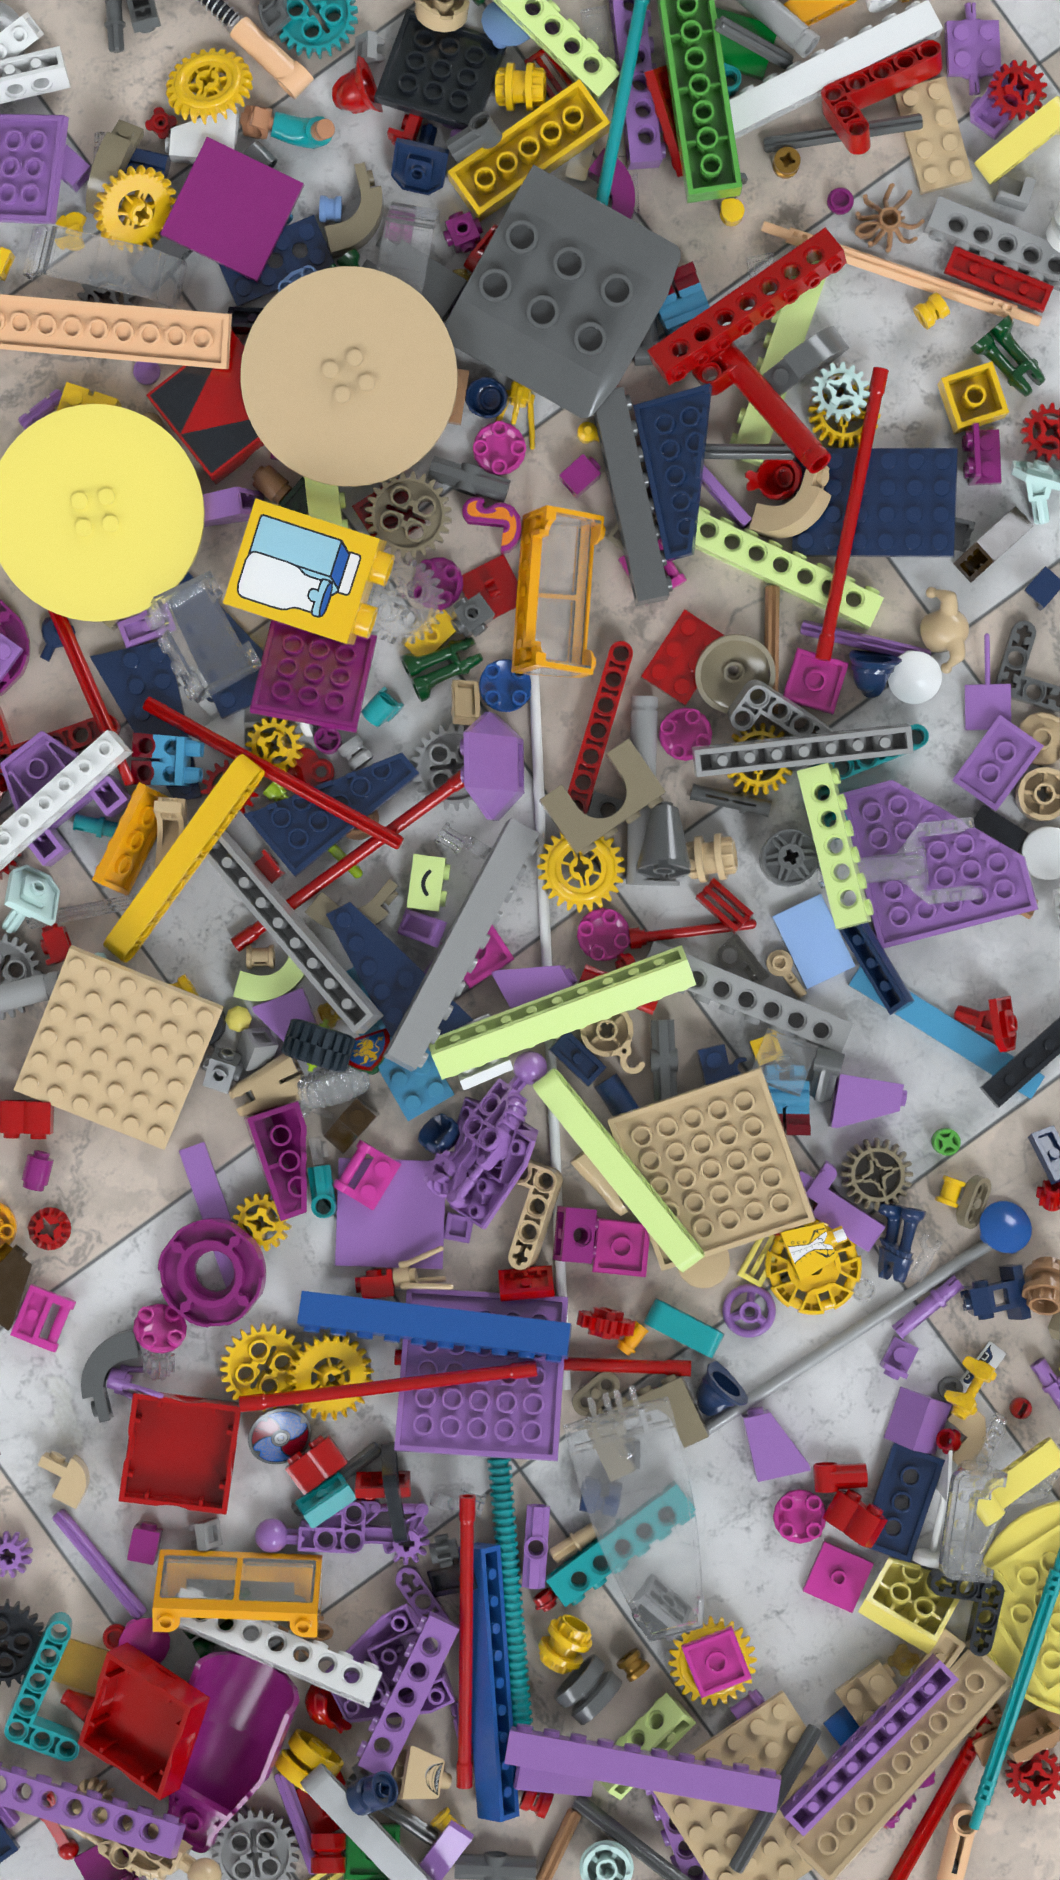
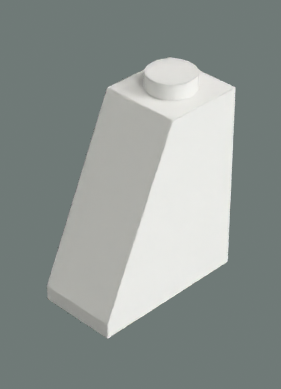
M236 107L237 114H234L230 109L226 110L227 120L221 113H218L217 123L213 121L211 115H208L206 125L201 118H198L195 124L193 121L171 128L170 137H166L165 153H169L172 162L194 164L206 137L237 151L240 118L238 107Z

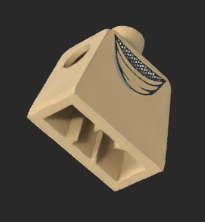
M404 1745L391 1771V1775L396 1780L398 1786L397 1799H437L440 1795V1788L447 1790L452 1783L451 1774L443 1772L444 1760L415 1746Z

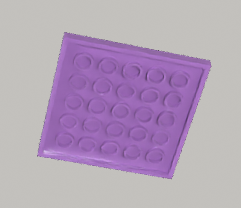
M407 1289L406 1303L567 1323L568 1297L555 1296L501 1302L500 1293L442 1289ZM403 1339L400 1378L509 1365L515 1362L536 1360L538 1376L399 1392L395 1451L558 1462L564 1359L561 1360V1363L545 1361L546 1356L535 1355L534 1359H523L518 1357V1353L508 1352L507 1356H498L491 1354L489 1349H481L480 1353L464 1351V1346L454 1345L453 1349H442L437 1347L438 1343L427 1342V1346H417L410 1344L411 1340Z

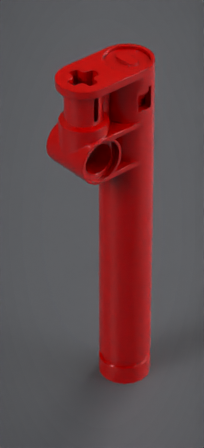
M705 337L700 341H705L708 339V337ZM734 342L727 349L719 351L710 357L704 365L697 366L692 370V375L701 385L709 383L712 385L711 396L722 393L734 384L810 473L814 474L821 471L830 462L831 454ZM681 353L678 355V357H681L686 353ZM716 376L714 380L707 381L710 377Z

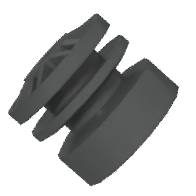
M795 829L782 830L771 836L762 846L759 856L761 871L765 877L775 885L783 887L796 886L808 880L817 869L819 861L813 839L803 831ZM787 850L790 854L795 853L797 856L793 860L794 865L790 861L785 862L783 859L787 855Z

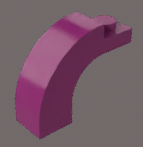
M603 148L588 169V177L596 183H599L605 148ZM617 158L610 192L612 209L632 220L635 208V188L627 168Z

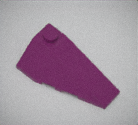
M295 1101L245 1117L244 1120L280 1221L306 1213L307 1126L299 1102Z

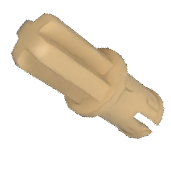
M591 1521V1523L574 1534L569 1533L570 1537L551 1548L550 1554L554 1561L559 1563L576 1551H583L581 1548L602 1535L594 1522Z

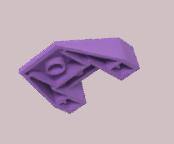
M40 731L2 761L0 766L15 811L21 808L80 754L46 732ZM108 774L28 846L43 866H53L72 851L56 829L92 800L97 803L108 817H115L127 808L131 795L117 778Z

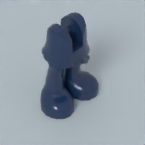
M880 1202L878 1212L887 1217V1230L885 1238L880 1237L882 1245L878 1246V1277L888 1280L893 1274L894 1281L904 1283L914 1261L912 1259L914 1253L911 1252L915 1232L919 1222L925 1218L926 1211L896 1204L885 1205ZM902 1220H904L902 1238L899 1245L898 1237Z

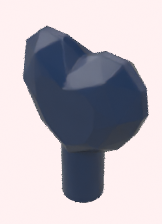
M51 616L45 618L41 629L46 645L40 658L48 662L55 649L63 647ZM71 625L74 634H76L74 626Z

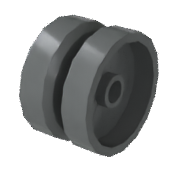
M595 1654L586 1658L579 1669L573 1670L554 1695V1699L563 1708L574 1705L571 1716L581 1725L591 1721L611 1701L622 1685V1680L613 1671L602 1674L605 1664Z

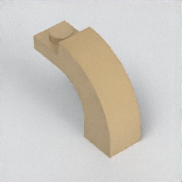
M826 466L814 474L806 469L800 490L792 500L783 505L769 506L757 503L749 529L762 537L783 539L800 534L811 527L821 517L832 496L823 490L829 480L830 468Z
M158 797V801H154L153 811L157 819L155 868H157L187 826L186 799Z

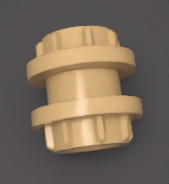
M722 833L714 834L713 842L705 843L701 835L695 836L694 841L686 843L691 863L688 876L691 879H699L700 883L709 881V874L718 873L720 880H727L730 874H735L738 870L736 845L732 837H724Z

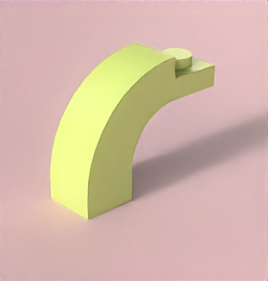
M288 956L284 966L270 975L259 976L240 971L233 997L249 1001H270L291 992L301 983L305 975Z

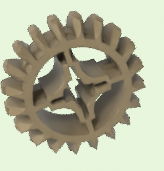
M877 1137L873 1139V1146L870 1145L868 1139H864V1149L858 1144H854V1149L858 1153L854 1155L852 1152L847 1151L846 1155L852 1158L850 1163L847 1161H842L841 1165L849 1167L848 1171L840 1172V1176L848 1177L849 1179L841 1183L842 1187H852L846 1192V1195L850 1197L856 1193L857 1196L853 1201L855 1204H859L862 1199H865L863 1203V1208L868 1209L871 1202H873V1208L876 1211L880 1207V1202L890 1205L889 1199L895 1204H899L900 1201L895 1195L899 1193L901 1196L906 1197L907 1193L901 1189L902 1186H912V1183L904 1181L905 1177L913 1176V1172L905 1171L904 1169L912 1165L911 1161H901L907 1156V1153L903 1151L897 1155L896 1152L900 1147L898 1144H894L891 1149H888L890 1145V1140L885 1139L882 1146H880V1140ZM874 1152L888 1154L895 1164L881 1166ZM866 1155L867 1169L865 1172L855 1176L857 1164ZM874 1166L878 1170L882 1169L885 1171L879 1175V1182L875 1178L871 1179L868 1177L874 1173ZM898 1172L895 1185L887 1192L886 1179L888 1176ZM872 1182L879 1196L865 1194L858 1187V1184Z

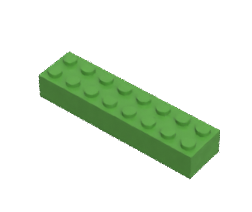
M657 0L687 203L740 196L742 181L720 34L714 29L716 25L714 22L717 19L715 0Z

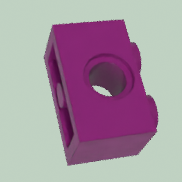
M557 1206L553 1260L592 1264V1259L596 1255L594 1236L599 1225V1218L596 1215L597 1210ZM577 1228H579L581 1231V1237L576 1242L573 1238L574 1231Z

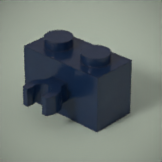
M725 1044L696 1050L704 1086L732 1077L733 1075L741 1074L742 1072L738 1070V1064L747 1061L745 1057H739L732 1064H729Z

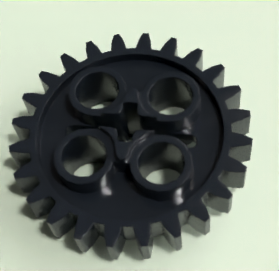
M6 1599L4 1606H0V1620L7 1624L4 1629L0 1630V1643L4 1642V1640L8 1641V1643L0 1647V1659L8 1657L13 1663L9 1666L0 1664V1685L2 1681H5L9 1688L11 1687L12 1679H15L19 1684L22 1683V1675H25L43 1632L39 1631L44 1628V1623H35L38 1619L37 1613L29 1616L30 1606L20 1610V1601H17L14 1607L10 1606L9 1599ZM24 1635L29 1641L26 1644H18L15 1638ZM16 1653L23 1654V1656L19 1657Z

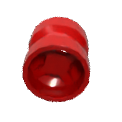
M524 1791L519 1809L526 1812L531 1810L535 1812L536 1816L544 1819L552 1803L554 1793Z

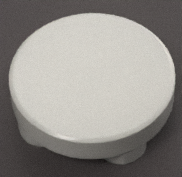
M1046 826L1035 829L1027 835L1022 843L1020 854L1025 856L1029 874L1041 880L1060 878L1059 828Z

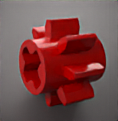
M1049 1179L1047 1181L1043 1180L1042 1187H1037L1036 1197L1040 1198L1039 1206H1043L1044 1209L1051 1212L1060 1210V1182L1051 1185Z

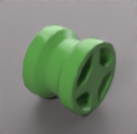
M941 1128L933 1134L931 1144L937 1153L950 1156L959 1150L961 1139L954 1130Z

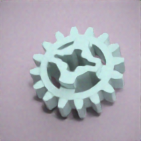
M842 362L837 369L834 363H831L829 372L824 368L820 370L822 378L815 376L813 382L818 386L812 387L810 393L817 396L811 402L812 404L819 403L820 406L816 412L820 413L824 410L826 412V420L833 415L835 416L836 423L839 422L841 416H844L848 422L851 419V413L857 417L860 415L861 412L858 407H866L867 403L863 398H868L870 392L864 391V388L869 385V382L861 381L863 372L854 373L855 365H852L848 370L845 369V362ZM838 375L843 376L841 379H838V380H835V381L832 380V379H829V378H831V377H833V376H838ZM851 381L855 383L858 394L853 391ZM840 387L843 388V395L841 397H837L836 390H838ZM822 390L828 395L829 404L824 400ZM845 404L851 406L847 409H837L838 406Z

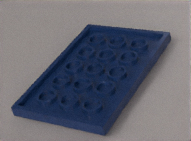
M825 448L831 454V459L827 464L830 468L829 480L823 490L832 496L821 517L807 530L793 536L792 552L796 551L806 557L837 556L858 448ZM872 448L850 557L954 558L957 448ZM795 457V461L799 464L802 470L803 482L806 467L800 462V460L797 457Z

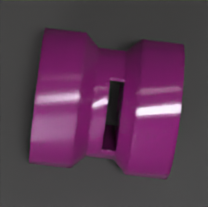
M321 727L314 735V743L320 752L330 755L338 752L337 749L342 745V737L336 729Z

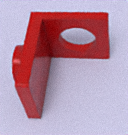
M264 849L261 851L264 856L254 864L273 884L286 872L273 855Z

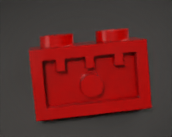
M552 1265L528 1267L522 1270L515 1268L498 1270L501 1302L555 1297Z
M382 1471L356 1472L355 1498L366 1500L386 1498ZM399 1471L401 1498L411 1496L410 1471Z

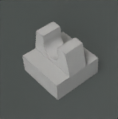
M369 30L356 36L355 64L357 56L363 57L367 64L385 61V55L377 53V47L384 46L385 39L377 36V32Z
M209 1518L189 1525V1531H195L196 1540L191 1541V1545L198 1548V1551H207L223 1545L219 1518Z

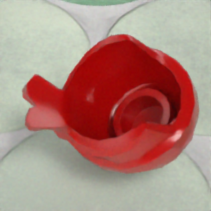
M765 459L756 472L748 470L745 473V477L749 480L746 484L747 491H753L759 488L762 494L769 499L785 500L793 496L800 488L802 482L801 467L794 459Z
M311 1684L306 1692L304 1701L310 1719L316 1724L326 1725L329 1729H336L340 1734L344 1730H350L352 1725L342 1719L343 1715L332 1693Z

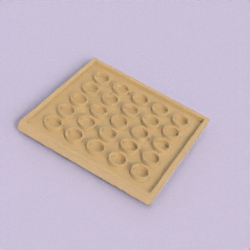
M71 945L14 1091L42 1102H51L52 1106L165 1150L224 1006Z
M762 1067L610 1117L607 1120L614 1140L699 1244L705 1254L704 1257L813 1222L816 1219ZM648 1232L661 1270L664 1271L676 1267Z
M781 1690L688 1754L694 1755L695 1760L706 1761V1758H716L722 1760L723 1765L733 1766V1763L747 1764L750 1770L760 1771L761 1767L771 1768L777 1771L776 1774L780 1775L807 1727L784 1691ZM817 1743L782 1805L827 1761ZM653 1791L710 1880H798L813 1869L789 1845L800 1832L783 1816L780 1809L744 1872L740 1874L731 1869L729 1863L759 1810Z

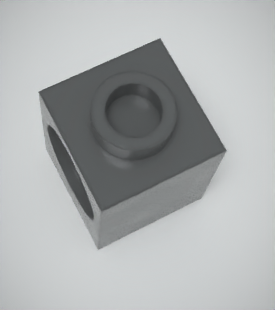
M594 792L587 815L593 818H605L600 812L602 805L612 804L616 812H618L623 806L624 801Z

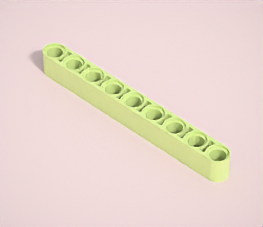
M553 1068L533 1084V1088L675 1266L681 1272H685L705 1256L702 1248L564 1076L556 1068Z

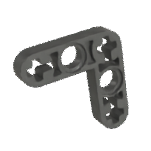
M1020 621L1010 631L995 684H1001V681L1007 680L1009 672H1004L1005 668L1010 671H1019V676L1017 674L1012 675L1011 683L1015 687L1011 688V699L1049 711L1060 712V706H1056L1055 700L1048 698L1046 704L1042 703L1046 696V688L1050 689L1048 695L1057 696L1060 693V686L1024 676L1036 637V629L1031 622ZM1023 626L1027 628L1026 632L1030 634V637L1023 639L1021 645L1027 646L1026 650L1019 646H1012V642L1015 644L1019 642L1020 634L1016 633V631L1021 630ZM1016 651L1022 655L1023 662L1020 666H1013L1009 663L1008 656L1011 652ZM1029 685H1036L1040 688L1041 695L1038 699L1033 700L1027 696L1026 689Z

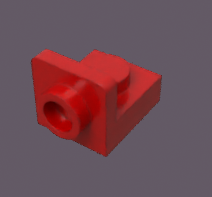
M405 114L401 129L404 132L389 127L387 131L388 139L391 140L393 145H395L397 137L416 142L423 117Z

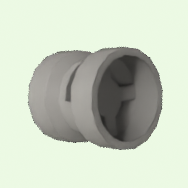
M359 735L354 736L337 749L339 754L348 760V766L352 772L364 766L374 757L370 750L364 748L363 741Z

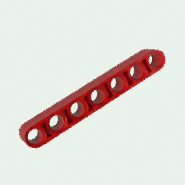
M617 641L609 649L568 789V794L572 800L582 804V812L584 814L587 813L633 657L632 647L625 641ZM624 648L628 652V658L624 661L616 660L613 656L614 650ZM615 673L620 677L621 682L618 686L611 687L606 683V676ZM602 699L610 700L613 703V709L607 713L600 711L598 708L599 701ZM597 724L602 725L605 728L606 734L602 738H595L591 735V727ZM588 750L595 751L598 755L597 762L594 764L586 763L583 760L584 752ZM579 776L588 777L591 782L590 787L580 790L575 784L576 778Z

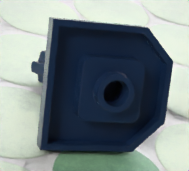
M428 123L422 126L418 142L398 137L396 139L391 176L402 190L429 196L444 186L449 149L434 146L438 130L433 124Z

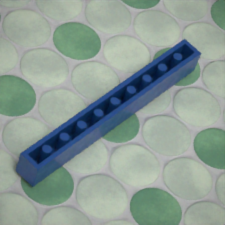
M302 1291L297 1320L299 1326L304 1327L303 1331L319 1333L320 1329L330 1330L331 1335L346 1336V1333L350 1332L357 1333V1338L373 1340V1335L383 1336L384 1341L400 1343V1339L411 1340L410 1344L427 1346V1342L438 1343L437 1347L442 1349H453L454 1345L464 1346V1351L480 1353L481 1349H489L493 1355L507 1356L508 1352L518 1353V1357L523 1359H534L535 1355L546 1356L545 1361L561 1363L562 1359H568L572 1330L571 1323L309 1291Z
M476 1542L474 1543L473 1568L478 1588L473 1590L472 1746L477 1817L501 1823L520 1816L518 1790L513 1787L516 1766L504 1764L509 1732L513 1726L501 1548L500 1544ZM458 1547V1549H459V1563H460V1547Z

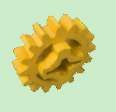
M266 716L262 719V724L256 722L253 725L256 731L251 730L248 732L247 735L252 740L246 742L245 746L252 747L251 753L287 772L289 770L288 765L291 767L297 765L294 758L300 759L303 757V754L298 751V749L305 747V743L298 740L303 736V733H296L294 731L298 726L296 723L289 726V720L283 719L280 722L279 718L272 717L270 722V719ZM267 728H276L272 734L263 733ZM287 734L291 739V743L288 741ZM277 738V746L279 748L273 752L274 744L272 741ZM259 746H261L264 755L261 753ZM277 756L288 757L284 761L274 762Z
M257 1192L254 1194V1200L248 1196L244 1199L246 1205L240 1203L236 1207L241 1213L234 1214L233 1219L238 1220L236 1225L254 1238L260 1248L263 1246L265 1251H269L271 1243L277 1248L281 1245L279 1239H287L288 1235L284 1230H290L292 1225L286 1223V1220L280 1221L275 1204L270 1199L271 1195L269 1192L263 1198ZM259 1205L257 1213H247L252 1206ZM272 1209L276 1212L278 1218L275 1217L271 1211ZM261 1216L263 1221L267 1223L264 1227H261V1222L257 1221ZM247 1226H249V1228L253 1232V1235L249 1232ZM268 1231H277L273 1237L265 1239Z

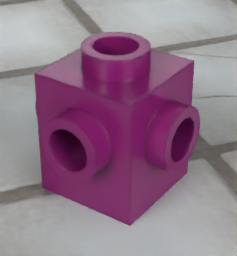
M463 211L456 212L448 217V221H445L446 230L443 231V235L448 247L453 246L456 254L460 252L467 253L472 251L480 242V234L483 233L478 218L473 219L470 211L465 214ZM465 227L468 228L467 231L464 233L458 231Z

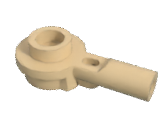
M784 950L771 952L766 960L768 971L772 975L783 976L798 999L807 994L804 987L791 971L793 967L791 955Z

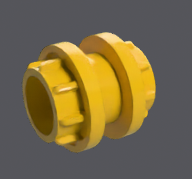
M507 63L506 67H499L496 71V103L499 106H506L507 111H515L516 103H526V110L534 111L535 107H539L546 102V72L543 68L536 67L535 63H527L526 70H516L515 63Z
M564 1614L559 1616L558 1619L551 1620L547 1628L551 1636H543L538 1643L542 1663L560 1674H567L572 1672V1670L579 1669L583 1662V1657L580 1653L588 1652L593 1644L589 1626L575 1616Z

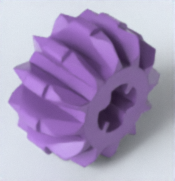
M5 1531L3 1539L0 1537V1577H4L7 1571H9L11 1578H14L17 1575V1570L20 1573H24L27 1570L24 1564L32 1563V1559L27 1555L33 1552V1548L24 1547L29 1539L26 1537L19 1541V1532H15L11 1538L9 1531ZM8 1549L10 1553H15L12 1559L4 1554Z

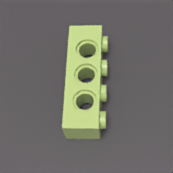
M666 1692L655 1701L650 1710L640 1717L624 1736L617 1740L615 1745L624 1746L625 1743L640 1745V1750L651 1751L652 1748H661L669 1751L696 1724V1721L677 1699ZM600 1781L606 1791L619 1800L633 1788Z

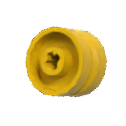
M302 1729L295 1730L288 1740L290 1749H282L275 1763L277 1770L304 1792L306 1791L300 1782L320 1763L335 1777L344 1765L342 1758L335 1750L315 1735Z

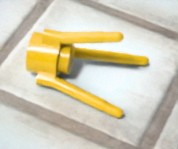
M513 381L511 382L510 390H506L508 393L507 406L502 414L496 417L495 422L502 421L510 402V405L514 406L511 424L515 425L519 408H525L526 404H528L530 449L534 450L535 395L531 394L530 389Z

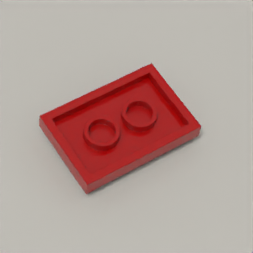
M684 609L641 675V678L686 706L697 689L695 667L700 654L712 641L725 635Z

